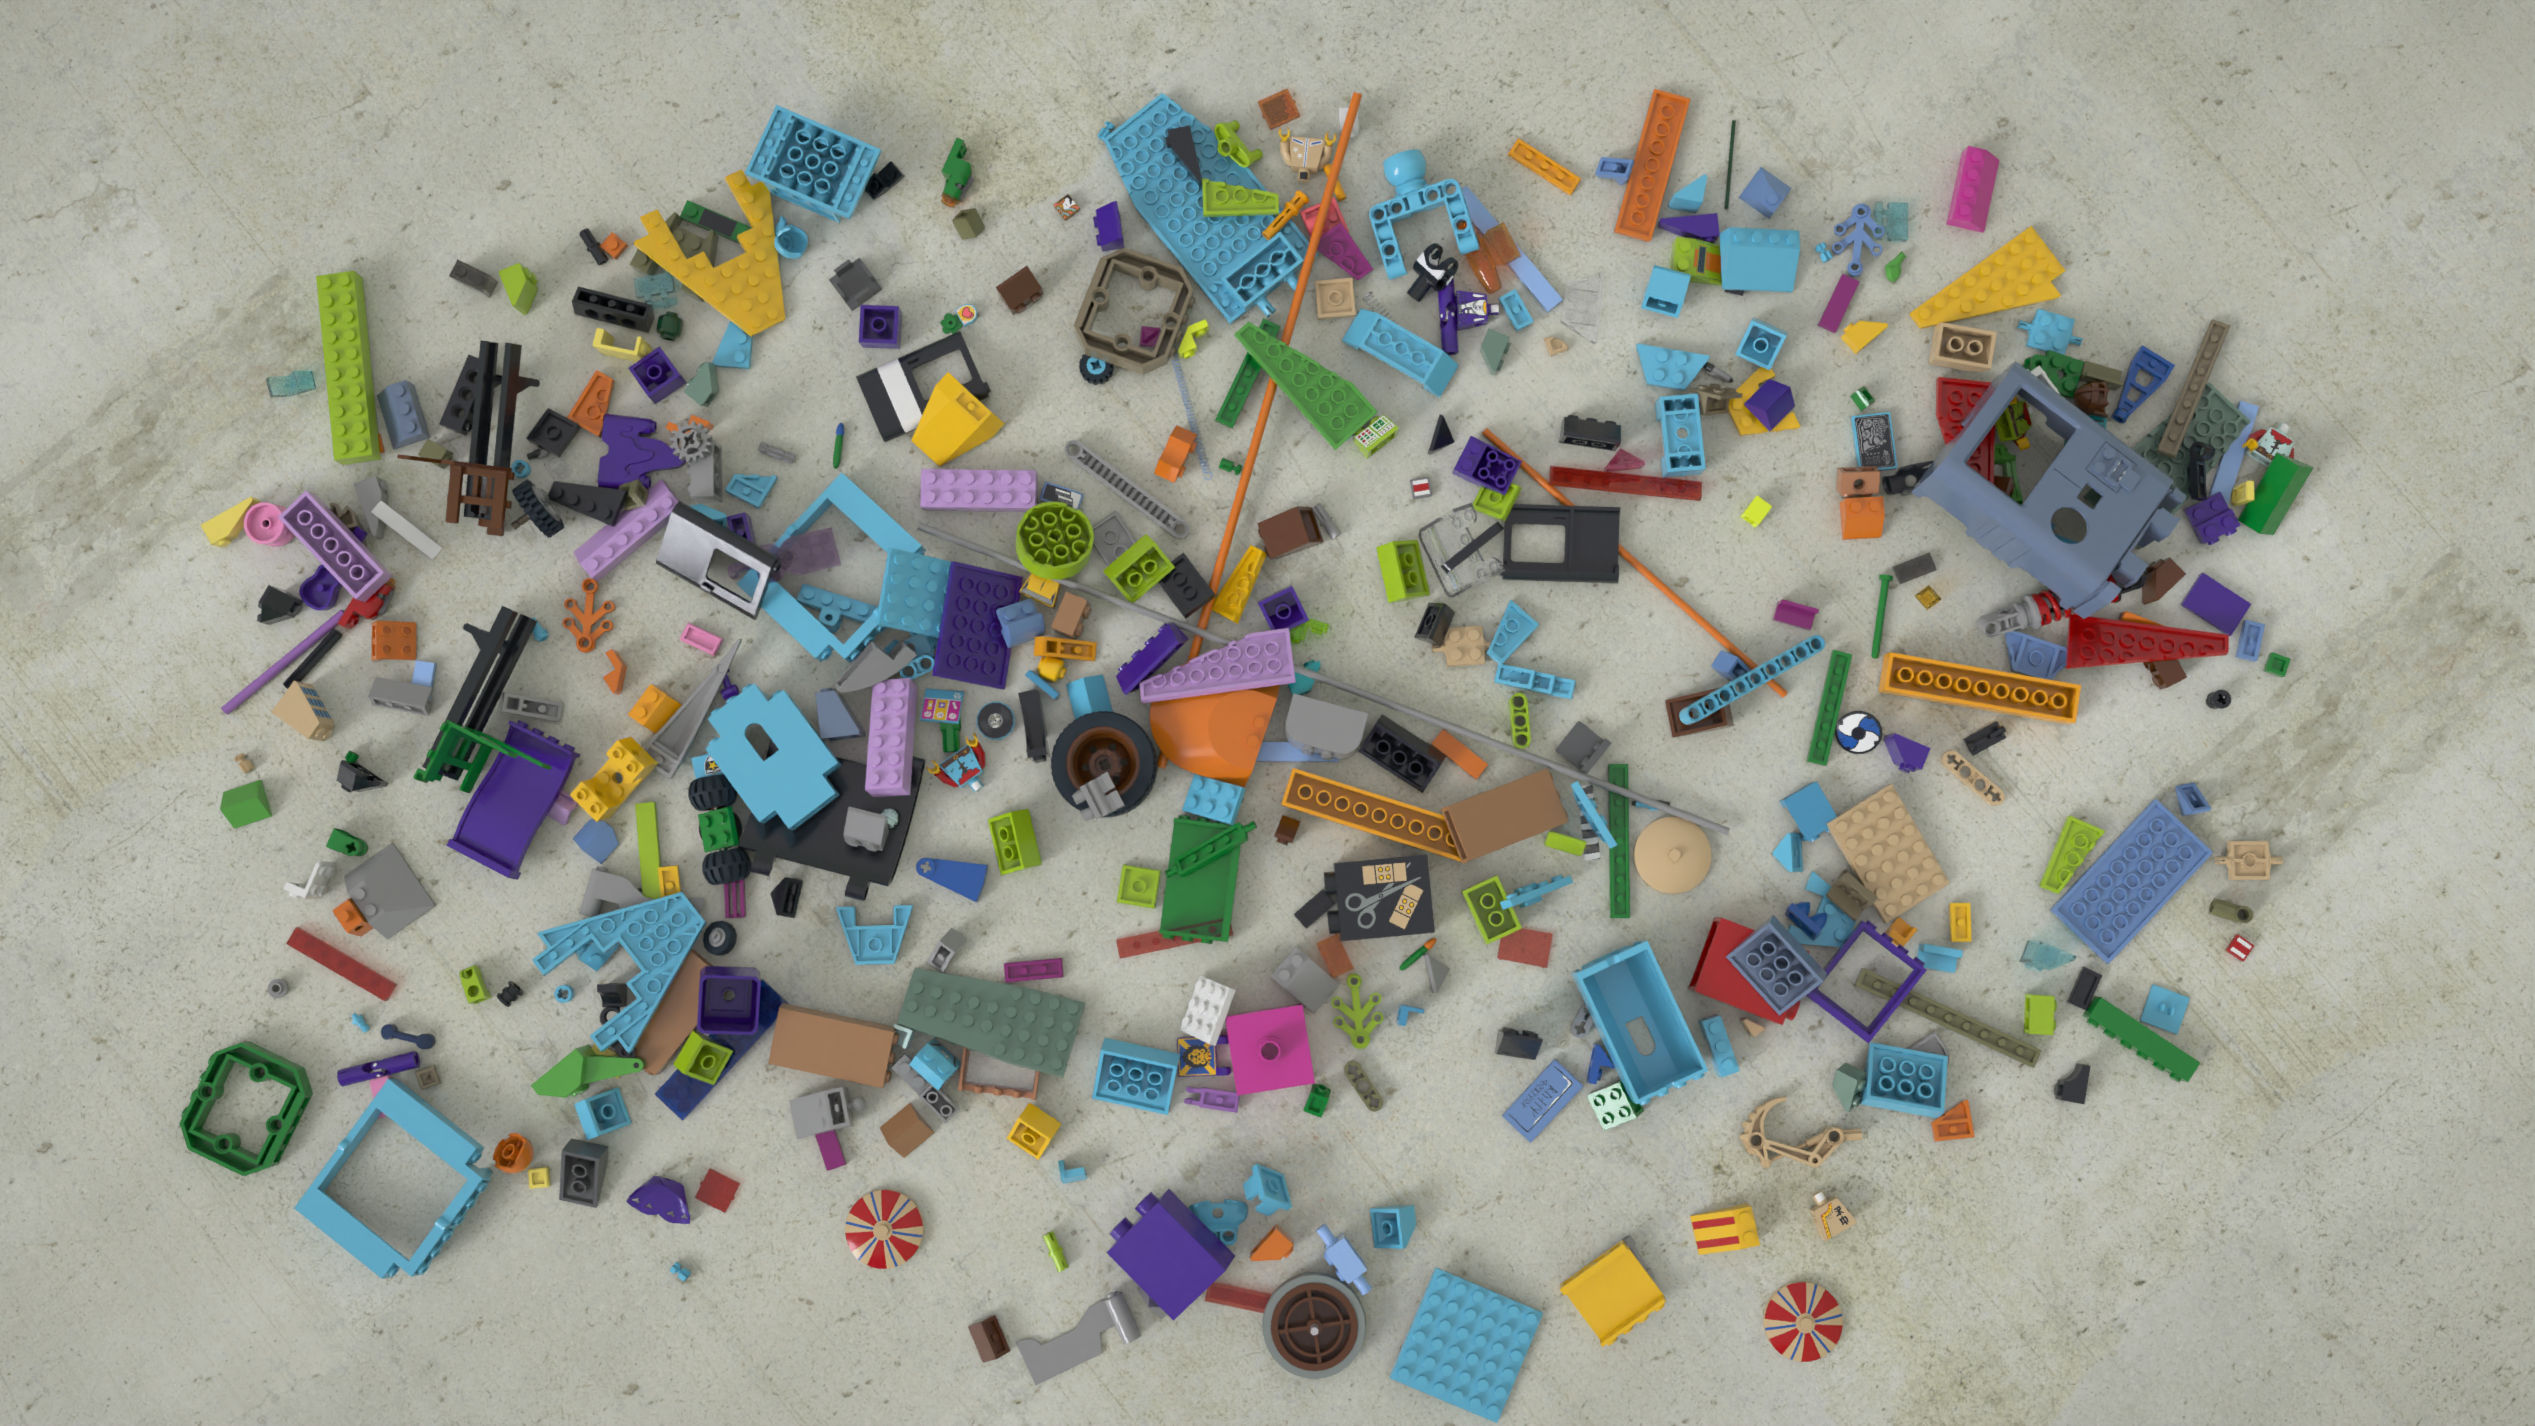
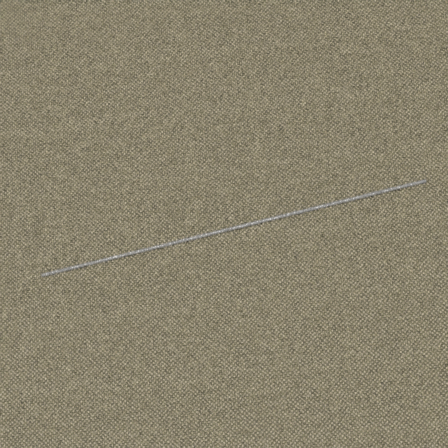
M919 523L917 530L1028 571L1020 560L926 524ZM1069 578L1052 580L1163 623L1170 624L1174 622L1179 629L1224 646L1233 641ZM1294 664V672L1722 834L1728 835L1730 828Z

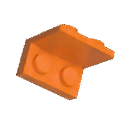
M373 622L371 661H381L383 659L416 660V622Z

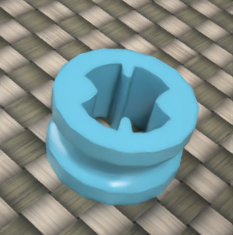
M516 460L512 463L511 468L512 472H515V476L525 478L530 474L531 467L527 462ZM520 465L525 467V469L522 470L521 474L519 471H517V469L520 468Z
M569 985L557 987L554 992L555 999L561 1003L571 1001L574 997L573 988ZM561 990H568L569 994H566L568 996L567 998H561Z

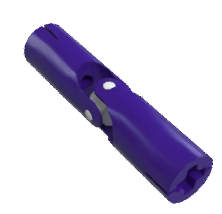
M1452 278L1442 291H1438L1441 349L1447 355L1459 353L1454 278Z
M416 1051L340 1069L337 1071V1079L340 1086L343 1087L419 1068L420 1057Z

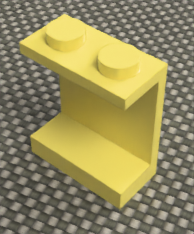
M596 328L592 346L603 355L638 362L652 352L651 345L639 336L637 337L634 351L613 347L615 338L605 329Z

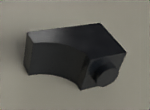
M626 983L597 984V992L601 996L602 1007L614 1006L619 1010L620 1007H627Z
M2076 1063L2072 1074L2064 1080H2058L2055 1084V1099L2085 1105L2090 1066Z

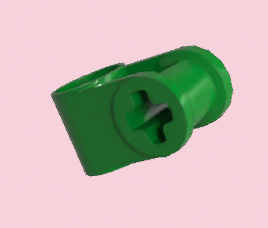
M333 828L326 844L327 848L347 856H363L368 850V845L364 840L337 828Z

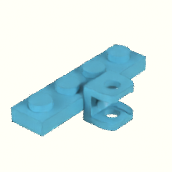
M807 584L802 585L797 597V601L800 604L821 610L819 622L831 633L838 631L843 618L864 623L876 608L874 605Z
M1561 874L1551 878L1552 882L1550 883L1547 880L1538 884L1534 882L1515 889L1514 893L1506 896L1507 900L1500 902L1502 909H1507L1519 904L1520 908L1542 901L1541 895L1573 883L1571 876L1563 878Z

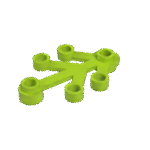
M1352 973L1348 975L1346 983L1351 988L1353 1010L1345 1005L1340 997H1334L1331 1000V1005L1341 1010L1355 1022V1030L1346 1024L1341 1016L1335 1017L1333 1024L1351 1036V1043L1355 1048L1364 1049L1370 1043L1369 1034L1377 1024L1382 1023L1383 1015L1380 1012L1373 1013L1372 1020L1364 1029L1362 1021L1372 1008L1381 1002V996L1378 993H1372L1369 1001L1361 1009L1359 987L1361 986L1362 979L1358 974ZM1353 977L1358 979L1356 985H1352L1350 982ZM1373 995L1379 996L1378 1002L1372 1001ZM1335 999L1341 1001L1339 1006H1334L1333 1001ZM1376 1014L1381 1016V1020L1378 1022L1374 1020ZM1338 1018L1342 1019L1343 1021L1342 1025L1340 1026L1335 1024V1021ZM1358 1036L1364 1037V1041L1362 1043L1357 1042Z

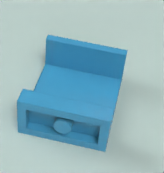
M1817 781L1811 782L1779 801L1783 808L1787 807L1803 835L1801 837L1802 841L1809 840V842H1812L1820 837L1819 834L1821 832H1830L1826 823L1837 817Z

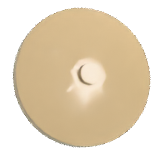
M1664 817L1651 822L1641 831L1634 845L1633 859L1637 873L1648 886L1662 893L1678 894L1695 888L1705 878L1711 864V847L1704 832L1693 822L1680 817Z

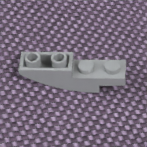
M904 1053L891 1066V1069L918 1094V1097L947 1123L960 1108L942 1088L937 1090L909 1065L912 1059Z

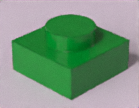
M2271 652L2269 653L2264 671L2279 677H2285L2291 659Z

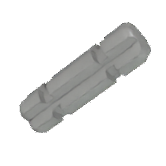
M761 442L758 447L760 453L767 454L781 461L784 460L786 463L793 464L795 460L794 454L786 453L785 450L772 445L769 446L767 443Z

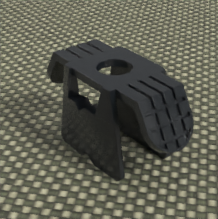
M1933 461L1910 464L1898 468L1895 472L1896 475L1883 476L1882 482L1886 494L1894 495L1901 493L1902 496L1911 495V491L1915 486H1907L1905 478L1908 475H1912L1916 478L1917 484L1928 469L1924 467L1932 464Z

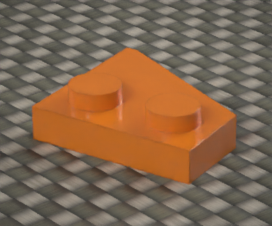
M1963 1100L1931 1122L1934 1142L1975 1137L1968 1100Z

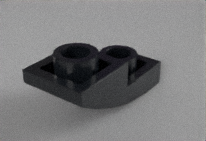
M890 161L878 174L874 173L870 177L865 191L873 200H876L895 186L905 175L894 162Z

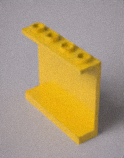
M1623 1240L1560 1284V1291L1564 1296L1567 1295L1600 1339L1602 1347L1606 1344L1608 1346L1612 1345L1620 1334L1623 1333L1625 1335L1633 1329L1634 1324L1647 1320L1651 1312L1654 1310L1658 1312L1665 1306L1664 1303L1666 1302L1664 1294Z

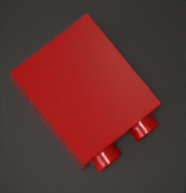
M1714 917L1688 990L1776 1024L1783 1025L1785 1018L1792 1021L1798 1012L1800 1000L1779 1016L1726 958L1754 930L1722 917Z

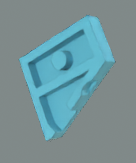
M734 474L725 491L760 509L778 478L775 475L765 477Z

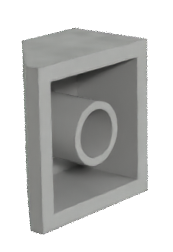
M849 807L843 834L845 842L855 847L858 845L864 846L870 851H883L889 833L887 816Z

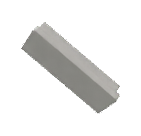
M376 677L368 697L374 706L429 716L431 708L428 701L433 690L428 686Z

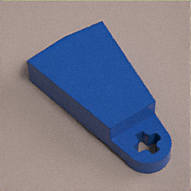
M922 858L916 864V871L920 876L974 902H978L985 885L988 865ZM926 862H929L931 870H927L926 873H924V869L921 868V865H925Z

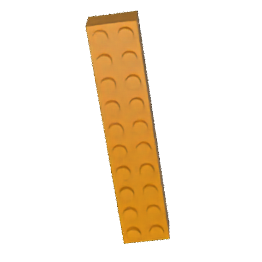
M1889 652L1884 654L1878 692L2070 725L2076 723L2081 685Z
M1292 768L1281 806L1461 862L1443 815Z

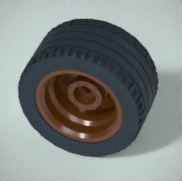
M1109 711L1087 713L1073 720L1071 724L1069 723L1055 741L1056 743L1051 754L1053 781L1062 797L1079 811L1090 806L1087 801L1076 805L1072 795L1080 790L1081 786L1108 772L1112 782L1115 776L1120 778L1118 784L1113 782L1116 789L1106 793V795L1117 790L1125 807L1103 817H1116L1135 809L1146 799L1155 784L1158 761L1154 745L1143 728L1127 716ZM1111 743L1116 745V749L1113 751L1109 750ZM1091 746H1095L1097 748V751L1095 753L1090 752ZM1121 759H1127L1128 764L1122 766L1120 764ZM1105 760H1108L1110 768L1102 770V761L1105 763ZM1083 764H1088L1089 770L1084 771L1082 769Z

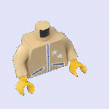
M1280 127L1278 131L1279 136L1282 138L1280 140V152L1286 165L1291 166L1292 172H1298L1299 182H1309L1310 173L1317 174L1318 170L1324 168L1331 159L1334 147L1332 143L1336 140L1337 134L1335 133L1334 139L1328 138L1329 131L1326 133L1325 139L1290 136L1288 127L1287 134H1281Z

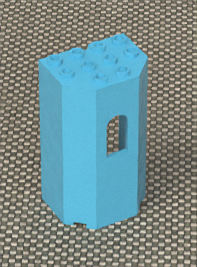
M1647 940L1637 941L1632 946L1621 947L1581 966L1582 971L1576 969L1571 972L1632 1102L1635 1104L1640 1103V1105L1647 1104L1653 1096L1658 1095V1097L1668 1094V1089L1671 1087L1678 1089L1687 1085L1686 1081L1690 1079L1698 1080L1705 1076L1704 1073L1708 1071L1707 1066ZM1640 1016L1643 1017L1655 1042V1050L1647 1056L1641 1055L1638 1052L1625 1023Z

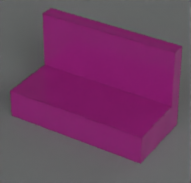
M1781 599L1777 602L1773 621L1811 630L1814 616L1819 613V609Z

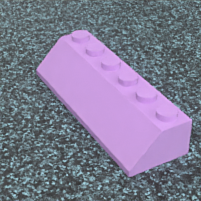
M662 479L648 490L649 494L645 506L622 511L614 527L607 524L573 552L579 564L592 579L596 581L601 580L668 524L671 512L680 500Z

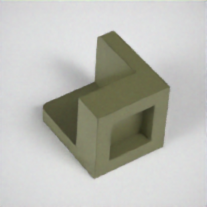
M976 208L961 210L952 220L963 240L976 238L985 229Z
M639 479L619 486L620 490L629 492L624 506L626 511L645 506L649 492Z

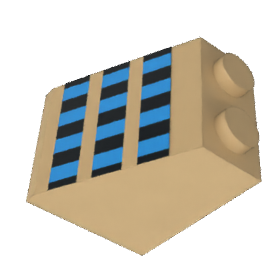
M293 681L271 711V713L308 739L327 740L332 735V729L335 727L316 690L307 683Z

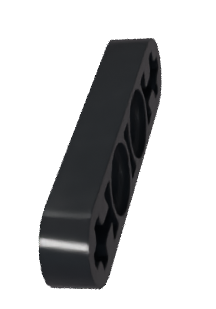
M1497 521L1441 566L1444 572L1448 574L1504 529L1502 525Z

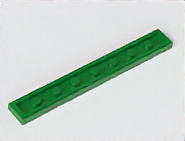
M1608 764V782L1628 789V764ZM1608 791L1609 832L1617 843L1615 847L1609 848L1610 918H1630L1629 798Z

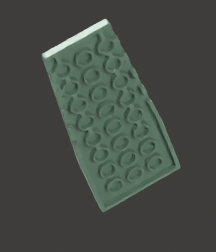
M2207 383L2175 459L2156 453L2171 415L2132 447L2134 451L2173 479L2170 488L2175 486L2186 494V498L2181 504L2168 511L2172 515L2190 497L2188 467L2191 445L2199 441L2214 447V457L2209 461H2205L2207 475L2218 463L2217 461L2227 452L2234 440L2240 436L2242 430L2250 423V420L2211 383ZM2204 447L2201 449L2200 455L2204 453ZM2092 488L2083 496L2093 507L2102 497ZM2135 546L2138 550L2141 549L2140 546Z
M915 968L897 1023L900 1026L904 1025L912 1028L914 1031L929 1034L931 1037L940 1038L951 1044L966 1047L968 1050L983 1053L985 1056L1008 1064L1064 1078L1085 1003L1026 987Z

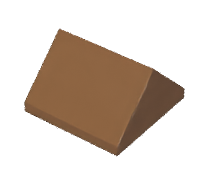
M911 1103L880 1127L888 1145L903 1158L935 1133Z

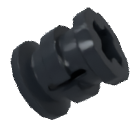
M2226 690L2212 692L2208 694L2206 699L2208 707L2213 709L2227 708L2231 703V695Z
M509 981V986H505L502 989V993L497 994L499 1001L507 1007L511 1006L512 1001L515 1002L518 999V995L522 996L524 994L523 990L513 981Z

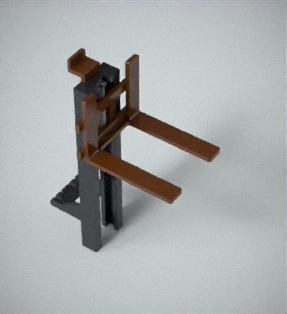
M481 340L469 463L399 454L397 458L450 465L445 521L458 524L460 504L465 503L464 517L478 518V526L487 527L488 535L503 536L506 508L511 509L512 501H507L508 482L509 480H514L515 472H512V468H510L517 394L530 386L539 387L540 381L519 376L522 345L505 343L502 375L496 374L499 343ZM501 385L494 465L491 466L487 465L493 396L494 388ZM463 474L467 475L466 496L461 495Z

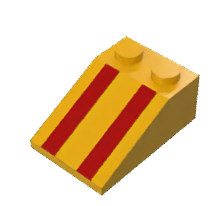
M1747 1203L1690 1215L1699 1255L1740 1250L1760 1245L1752 1207Z

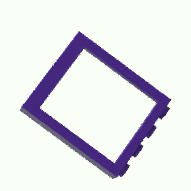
M1861 920L1824 966L1823 970L1827 973L1826 977L1862 932H1865L1906 963L1913 971L1868 1027L1819 991V986L1806 996L1869 1044L1927 969L1923 967L1925 963L1916 956L1914 959L1907 955L1909 951L1899 944L1896 947L1892 944L1893 939L1883 932L1880 935L1876 932L1877 927L1867 920L1865 923Z

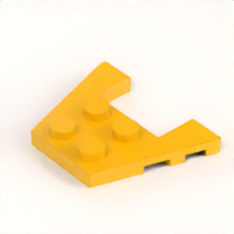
M1763 367L1757 369L1736 390V392L1742 393V398L1729 400L1728 413L1740 436L1790 429L1796 430L1801 427L1794 412H1791L1769 431L1744 405L1759 389V384L1775 377L1772 368L1770 370Z

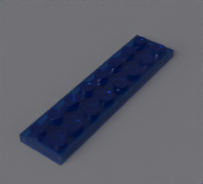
M761 979L758 1030L753 1035L710 1034L708 1036L733 1050L715 1085L685 1075L677 1069L655 1095L682 1121L685 1120L777 1021L779 1007L783 1003H789L764 979Z

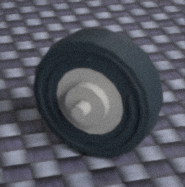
M725 921L711 923L703 935L705 949L716 956L728 954L736 944V930L733 925Z

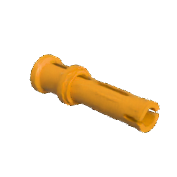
M1297 190L1295 196L1284 204L1283 211L1262 232V235L1268 241L1273 238L1292 216H1297L1299 210L1310 202L1308 197L1303 192Z

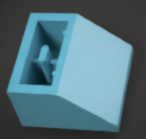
M1654 265L1643 294L1641 308L1678 318L1691 275Z

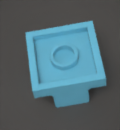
M1255 1164L1251 1167L1253 1175L1243 1183L1247 1200H1252L1258 1195L1259 1199L1263 1201L1256 1206V1211L1270 1216L1278 1209L1289 1210L1292 1204L1284 1174L1260 1164Z

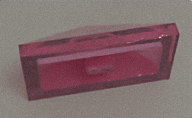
M1620 448L1604 468V473L1641 469L1644 467L1645 461Z

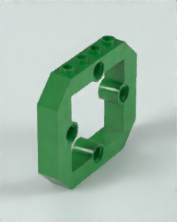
M250 1041L216 1051L210 1056L208 1060L209 1065L206 1071L201 1074L199 1078L200 1083L197 1089L192 1092L188 1107L181 1114L180 1127L188 1150L242 1176L251 1175L278 1165L313 1095L305 1068ZM235 1062L249 1068V1077L254 1082L274 1080L291 1088L279 1114L271 1116L266 1122V1129L269 1135L259 1155L240 1147L241 1139L236 1133L217 1136L202 1128L215 1101L222 1097L224 1093L223 1085ZM261 1068L265 1070L264 1076L260 1074ZM209 1087L212 1088V1095H209L208 1093ZM278 1120H280L282 1123L281 1129H279L277 1126ZM226 1139L229 1141V1147H228V1148H227L226 1145H225V1140H226Z

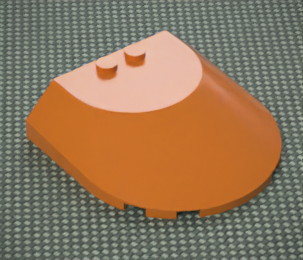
M1280 685L1151 702L1149 721L1154 741L1167 759L1176 766L1203 777L1244 788L1253 771L1278 697Z

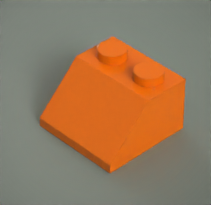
M1883 496L1845 498L1840 502L1842 540L1881 538L1885 517Z
M1276 1224L1250 1252V1259L1252 1261L1281 1260L1283 1257L1287 1258L1294 1250V1241Z

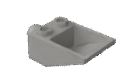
M839 1087L790 1100L796 1139L853 1127L852 1110L855 1112L863 1111L866 1107L865 1099L857 1096L850 1102L848 1088ZM838 1096H841V1103L837 1102ZM842 1115L845 1117V1122L840 1121Z

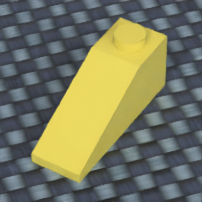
M249 497L201 524L211 545L221 548L230 545L231 541L236 539L244 528V518L247 511L252 506L261 503L260 500Z

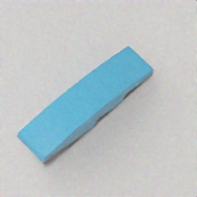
M1498 664L1494 680L1498 684L1570 700L1573 699L1576 681L1504 664L1502 666Z

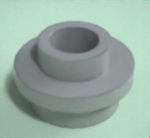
M274 979L268 985V993L274 998H281L288 992V984L283 979ZM276 985L280 988L278 992L275 991Z

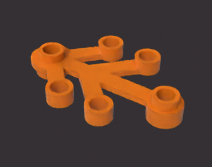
M587 578L582 582V590L586 592L584 613L578 608L576 600L569 598L564 602L565 608L570 610L582 623L583 633L576 627V622L573 618H565L562 624L577 638L576 646L579 651L584 653L591 652L596 646L595 640L614 628V624L611 621L603 620L601 626L591 633L592 625L605 614L612 613L615 610L613 602L605 601L602 607L593 614L594 594L598 591L599 584L592 578ZM593 583L594 589L589 590V585ZM573 601V607L569 608L568 603ZM607 604L612 605L610 610L606 609ZM568 620H571L572 625L568 627L566 623ZM609 622L610 627L605 629V623ZM586 640L589 641V645L587 647L584 646V641Z

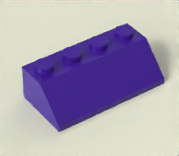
M1174 622L1162 625L1158 629L1159 634L1155 638L1153 636L1144 643L1146 647L1142 651L1140 649L1131 656L1133 660L1129 663L1125 662L1118 669L1120 672L1116 675V678L1125 695L1137 691L1140 688V682L1149 679L1189 640Z

